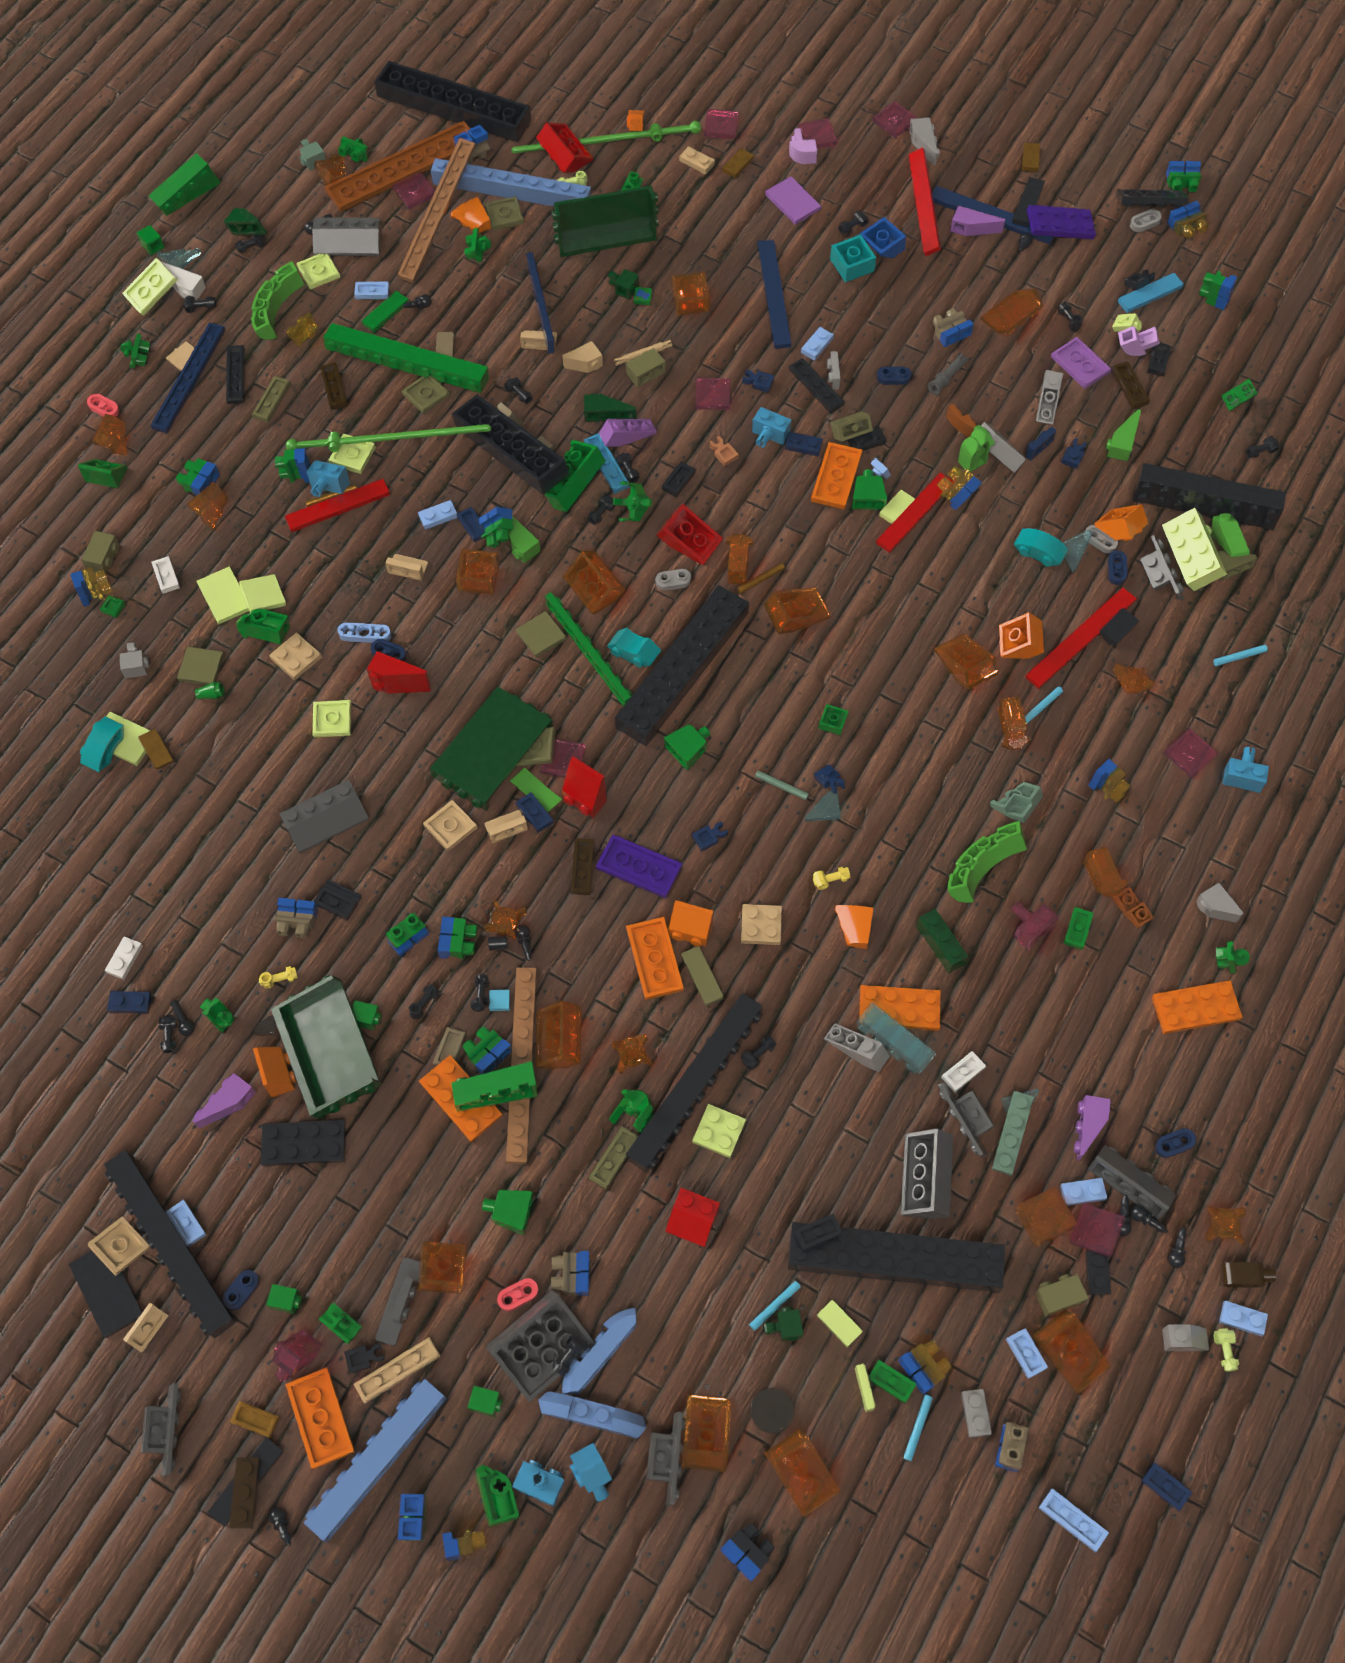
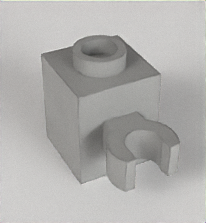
M134 642L127 643L128 652L119 654L120 670L125 679L147 675V668L150 667L148 657L144 656L142 650L138 651Z

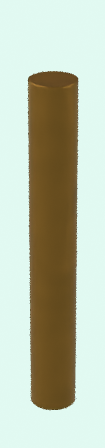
M356 485L347 486L343 493L357 489ZM329 492L320 497L317 496L306 500L305 503L309 507L341 494Z
M780 563L737 588L738 593L742 594L785 569L784 564Z

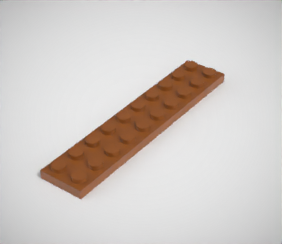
M462 121L325 186V192L339 211L342 212L430 170L435 158L449 161L456 147L453 137L465 131L467 132L470 128Z

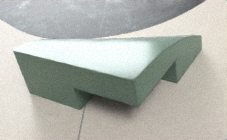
M1023 782L1014 790L1004 793L1005 797L999 801L992 800L990 805L1005 816L1025 823L1043 798L1040 786Z

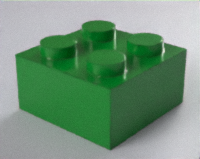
M826 704L819 722V729L841 736L849 711Z

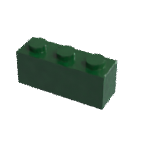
M933 909L919 917L916 927L948 974L964 966L968 955L937 910Z

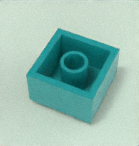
M861 234L831 245L830 260L845 282L875 271L876 256Z

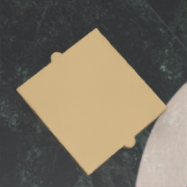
M185 342L180 347L175 348L166 357V360L182 371L194 347Z

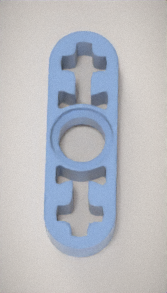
M342 623L338 627L339 637L343 641L373 643L377 639L386 641L391 639L390 629L386 625ZM362 630H368L369 634L367 636H361L360 632Z

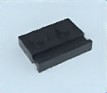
M327 879L325 886L321 888L314 902L317 907L348 921L362 896Z

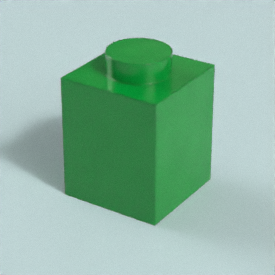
M151 225L136 232L140 244L150 256L165 248L161 236Z
M355 1000L352 1009L359 1027L375 1031L376 1025H379L382 1019L379 1007Z
M272 1284L266 1306L271 1310L295 1314L296 1309H299L301 1306L302 1296H300L301 1293L295 1288Z
M474 1386L467 1408L473 1412L495 1417L496 1412L500 1413L503 1399H500L501 1395L499 1392Z

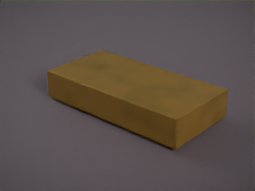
M1024 142L1022 171L1038 172L1040 144Z
M740 148L722 167V172L736 178L751 163L754 155Z
M156 729L138 736L141 745L156 770L173 763V759Z
M239 1401L230 1423L271 1439L280 1417Z

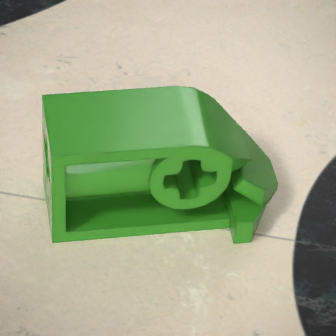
M980 425L974 427L971 436L965 439L961 445L958 462L967 473L987 463L990 447L994 445L990 433Z

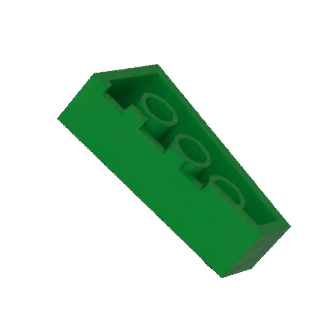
M196 153L156 188L149 197L168 216L221 182L209 165Z
M576 440L571 441V449L566 451L564 455L570 475L545 493L546 498L554 509L567 512L606 460L597 446Z
M532 1061L470 1078H459L451 1082L457 1112L538 1097Z

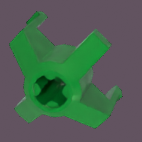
M622 481L620 485L631 486L630 495L627 499L613 498V505L627 506L630 510L629 518H619V521H640L644 513L652 506V499H649L642 484Z
M623 1090L621 1094L625 1098L622 1099L614 1110L609 1121L615 1124L621 1114L625 1112L627 1115L637 1118L633 1127L637 1132H642L653 1117L652 1100L642 1090Z

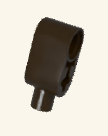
M1227 1262L1222 1264L1225 1287L1260 1288L1265 1286V1282H1276V1270L1264 1269L1263 1263Z

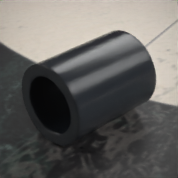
M506 935L488 937L489 951L507 949Z

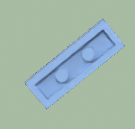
M1054 1489L1049 1491L1039 1506L1040 1510L1094 1552H1097L1109 1533Z

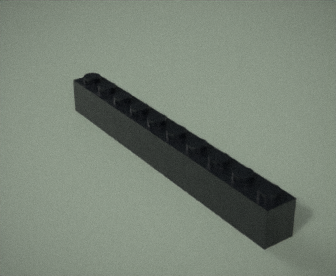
M744 993L740 995L626 1153V1159L645 1173L649 1169L653 1170L659 1162V1155L669 1149L671 1145L669 1141L673 1136L677 1137L683 1128L682 1123L684 1120L691 1118L695 1111L693 1109L694 1106L704 1100L707 1088L714 1086L718 1079L716 1077L720 1070L723 1072L726 1069L730 1056H735L741 1047L739 1044L742 1039L746 1040L752 1032V1029H750L754 1023L758 1024L763 1016L761 1004Z
M124 1150L104 1164L107 1169L104 1172L111 1183L114 1181L117 1185V1188H115L116 1193L121 1199L125 1198L128 1203L125 1205L127 1211L131 1216L135 1214L138 1219L135 1223L141 1232L145 1231L148 1235L146 1241L151 1249L156 1248L159 1254L156 1257L162 1266L166 1265L169 1269L167 1275L172 1283L177 1282L180 1289L177 1291L184 1301H189L191 1305L188 1307L194 1318L199 1317L202 1322L199 1325L202 1332L206 1336L209 1334L211 1337L216 1338L236 1324L189 1247L186 1246L169 1219L166 1210L132 1156Z

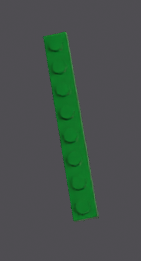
M552 592L545 595L547 607L624 707L632 696L629 689H625L619 676L612 673L610 664L603 661L602 655L597 648H593L590 638L587 635L584 636L577 622L574 623L571 613L562 607L561 600L555 597Z

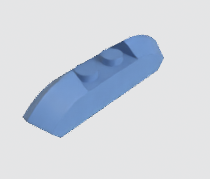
M635 1308L623 1310L609 1318L603 1324L607 1331H602L595 1339L597 1343L592 1349L587 1348L580 1358L583 1360L579 1362L575 1358L568 1367L570 1370L564 1376L562 1394H581L637 1327Z
M549 1391L538 1399L541 1413L551 1417L637 1439L646 1429L643 1416L619 1408Z

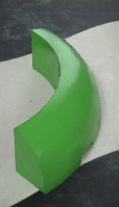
M292 261L275 271V276L270 281L266 280L254 298L251 322L256 334L262 339L272 340L277 338L274 323L280 306L294 291L304 286L301 276Z
M1020 821L998 828L997 832L989 837H981L960 856L956 862V868L953 874H950L948 881V892L952 898L964 903L974 902L976 887L988 870L1003 859L1027 850Z

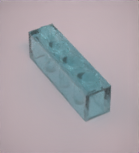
M873 1002L856 1022L859 1025L857 1028L865 1035L869 1033L874 1037V1040L882 1043L890 1050L889 1054L897 1061L900 1059L906 1063L905 1067L913 1074L916 1072L920 1074L936 1055L933 1050Z

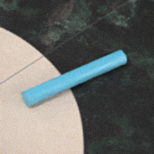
M1266 645L1214 659L1213 662L1215 666L1267 652L1268 649Z
M1057 687L1026 714L1020 720V723L1023 726L1028 724L1063 692L1062 688Z
M794 1281L749 1326L755 1331L801 1288L800 1284Z
M924 1395L903 1459L912 1462L933 1397L929 1395Z

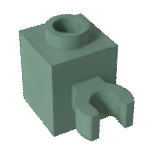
M307 139L300 141L303 147L299 149L301 154L299 158L303 166L306 165L309 171L326 164L324 151L317 141L309 144Z

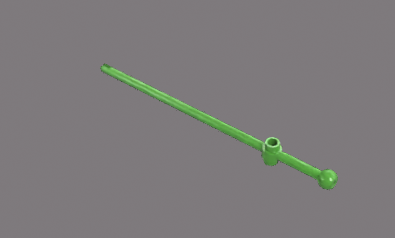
M693 121L690 125L661 128L659 124L654 123L651 125L650 130L581 138L579 141L583 145L651 137L654 141L658 142L662 139L663 135L683 132L698 134L701 131V127L698 121ZM540 144L513 147L512 153L546 149L542 148Z
M476 425L341 438L338 432H330L328 439L300 442L295 439H289L286 442V448L291 450L329 446L331 452H338L341 445L488 432L491 430L490 425Z

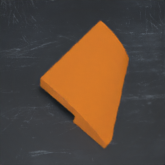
M478 197L461 204L450 213L452 219H458L461 221V225L470 228L472 232L474 228H478L479 233L491 229L490 218Z
M837 905L835 912L838 915L847 946L867 949L873 908Z

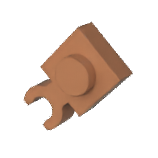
M717 437L718 444L710 441V448L714 450V456L724 467L739 458V454L729 443L723 444L721 437Z

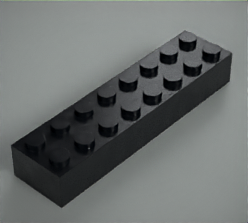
M475 395L451 413L456 427L490 425L491 430L488 432L466 433L464 435L542 495L570 475L565 459L480 395Z
M1143 463L1135 485L1133 501L1184 512L1196 508L1201 515L1210 518L1227 513L1235 518L1238 523L1274 530L1284 510L1286 492Z

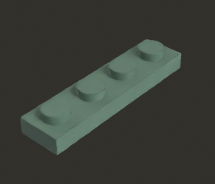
M1016 1091L1013 1092L992 1166L993 1171L1012 1176L1034 1099L1033 1096Z

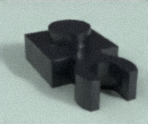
M1144 270L1142 274L1135 273L1125 279V285L1138 290L1148 285L1149 281L1155 279V272L1148 274L1149 270Z
M376 1344L369 1351H367L365 1345L345 1351L349 1374L371 1368L370 1361H384V1356H375V1352L382 1349V1345Z

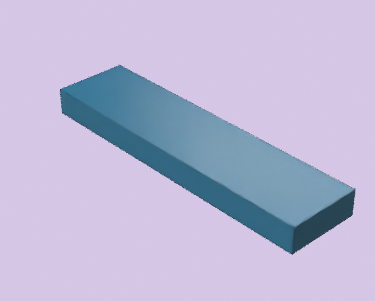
M1172 273L1120 297L1118 303L1126 313H1129L1183 288L1184 284L1175 273Z
M599 433L584 439V443L597 446L606 461L601 466L600 471L613 493L616 494L630 488L629 485H620L622 481L629 482L609 448L605 447Z

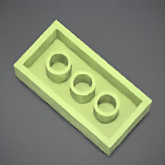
M1196 508L1162 525L1186 584L1193 591L1227 575L1204 519Z

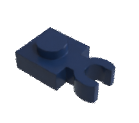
M751 370L745 371V376L749 378H742L743 384H753L754 389L768 393L774 381V375L758 371L756 375Z
M1077 438L1074 439L1072 447L1068 446L1061 460V463L1075 469L1078 468L1086 447L1085 441L1083 445H1078Z
M827 765L814 773L815 779L825 789L830 786L832 793L837 794L836 787L838 786L845 789V783L840 778V774L831 765Z
M718 822L713 829L708 825L692 833V838L701 852L718 844L717 838H725L728 835L727 830L723 832L718 830L723 827L722 822Z

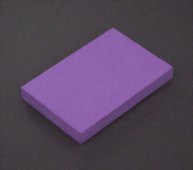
M792 177L766 191V196L795 225L821 210V205Z
M1078 337L1051 354V358L1084 389L1111 372V368Z

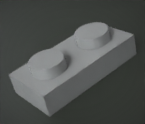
M832 351L830 359H827V369H830L828 381L832 383L833 390H839L838 351Z
M984 1389L961 1392L969 1438L991 1435Z

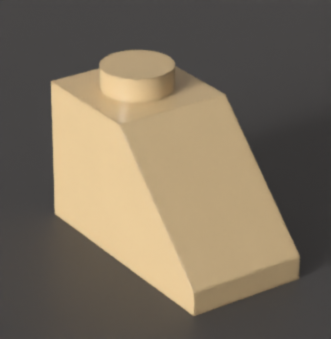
M591 341L564 354L563 364L566 369L589 373L603 366V358L601 352Z

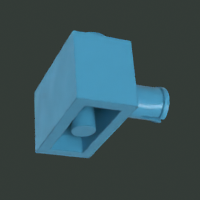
M760 407L753 418L752 432L759 435L755 443L759 447L761 445V448H764L770 439L783 445L789 432H791L792 420Z
M315 460L307 470L312 488L311 493L315 497H320L324 490L343 494L346 487L350 484L345 466Z
M1245 747L1242 760L1230 758L1224 770L1222 784L1260 793L1267 782L1269 766L1254 763L1256 749L1252 747L1250 752V747Z
M594 1443L570 1455L573 1462L570 1468L580 1488L585 1486L588 1493H594L596 1501H602L609 1495L604 1484L611 1481L612 1478Z
M530 1460L529 1463L523 1461L512 1487L517 1491L555 1507L565 1484V1480L561 1478L563 1474L553 1469L547 1472L541 1469L542 1464Z

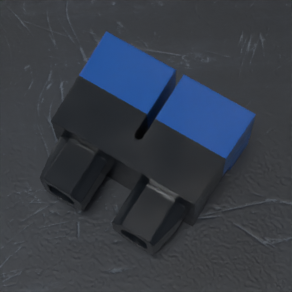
M752 1523L742 1531L739 1529L720 1549L734 1565L750 1550L736 1567L750 1582L754 1580L769 1561L768 1557L775 1548L767 1539L759 1547L752 1542L759 1533Z

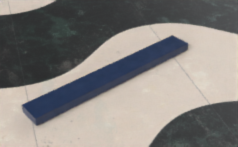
M936 186L932 192L933 202L953 210H957L958 206L1003 218L1005 219L1004 228L1019 234L1029 233L1033 239L1047 244H1051L1054 236L1032 235L1030 223L1028 227L1012 223L1014 213Z
M774 240L758 241L757 246L774 349L791 347V339Z
M530 252L526 253L527 267L548 354H553L555 352L554 337L534 255Z
M209 322L150 425L153 430L168 434L226 331L224 326Z

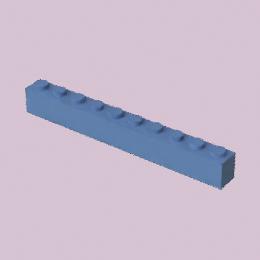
M435 158L431 168L434 185L439 184L449 162L448 160ZM467 164L456 188L505 198L516 196L517 200L553 207L555 202L591 196L590 186Z

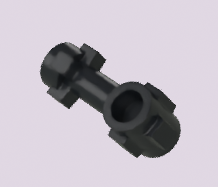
M857 211L853 215V220L849 222L843 221L838 225L840 233L851 232V228L857 224L861 227L866 226L869 222L868 216L861 211Z
M253 235L254 238L245 242H242V240L235 243L238 253H244L246 248L254 245L259 248L266 245L265 241H267L265 235Z
M186 296L185 301H183V307L188 313H193L195 307L207 306L208 309L216 307L215 297L211 296L206 297V300H195L193 296Z
M1066 302L1061 303L1058 306L1059 314L1066 316L1070 321V330L1077 332L1081 328L1082 317L1080 315H1073L1071 312L1072 307L1067 305Z
M517 377L511 378L504 383L507 392L515 391L519 395V401L525 404H529L532 401L531 393L520 388L521 382Z
M1269 436L1263 441L1264 444L1250 445L1246 449V454L1249 458H1257L1260 452L1266 450L1274 453L1279 450V443L1273 436Z
M622 453L615 457L619 467L623 466L627 474L625 477L630 483L637 482L639 480V472L632 469L630 454Z
M603 495L599 500L601 506L595 512L591 511L589 513L588 520L591 524L596 525L602 521L601 515L606 509L609 511L613 510L615 505H613V498Z
M484 974L477 975L474 982L475 987H477V998L471 1001L470 1006L475 1012H481L490 1005L489 998L485 996V988L489 987L488 976Z
M429 984L428 987H425L423 989L425 994L420 1001L409 1006V1015L412 1019H421L424 1016L423 1008L430 999L438 997L439 990L435 986Z
M166 1015L163 1018H159V1029L164 1030V1042L160 1043L163 1053L175 1052L176 1041H172V1029L177 1028L176 1016Z
M771 1036L764 1037L761 1040L762 1045L753 1053L747 1050L741 1056L742 1063L747 1068L755 1069L760 1064L759 1057L767 1050L770 1052L775 1050L777 1043Z
M575 1335L569 1337L566 1342V1346L569 1349L560 1361L556 1359L553 1363L552 1369L561 1376L564 1373L567 1374L570 1370L567 1365L577 1353L581 1356L587 1349V1344L578 1335L577 1337Z

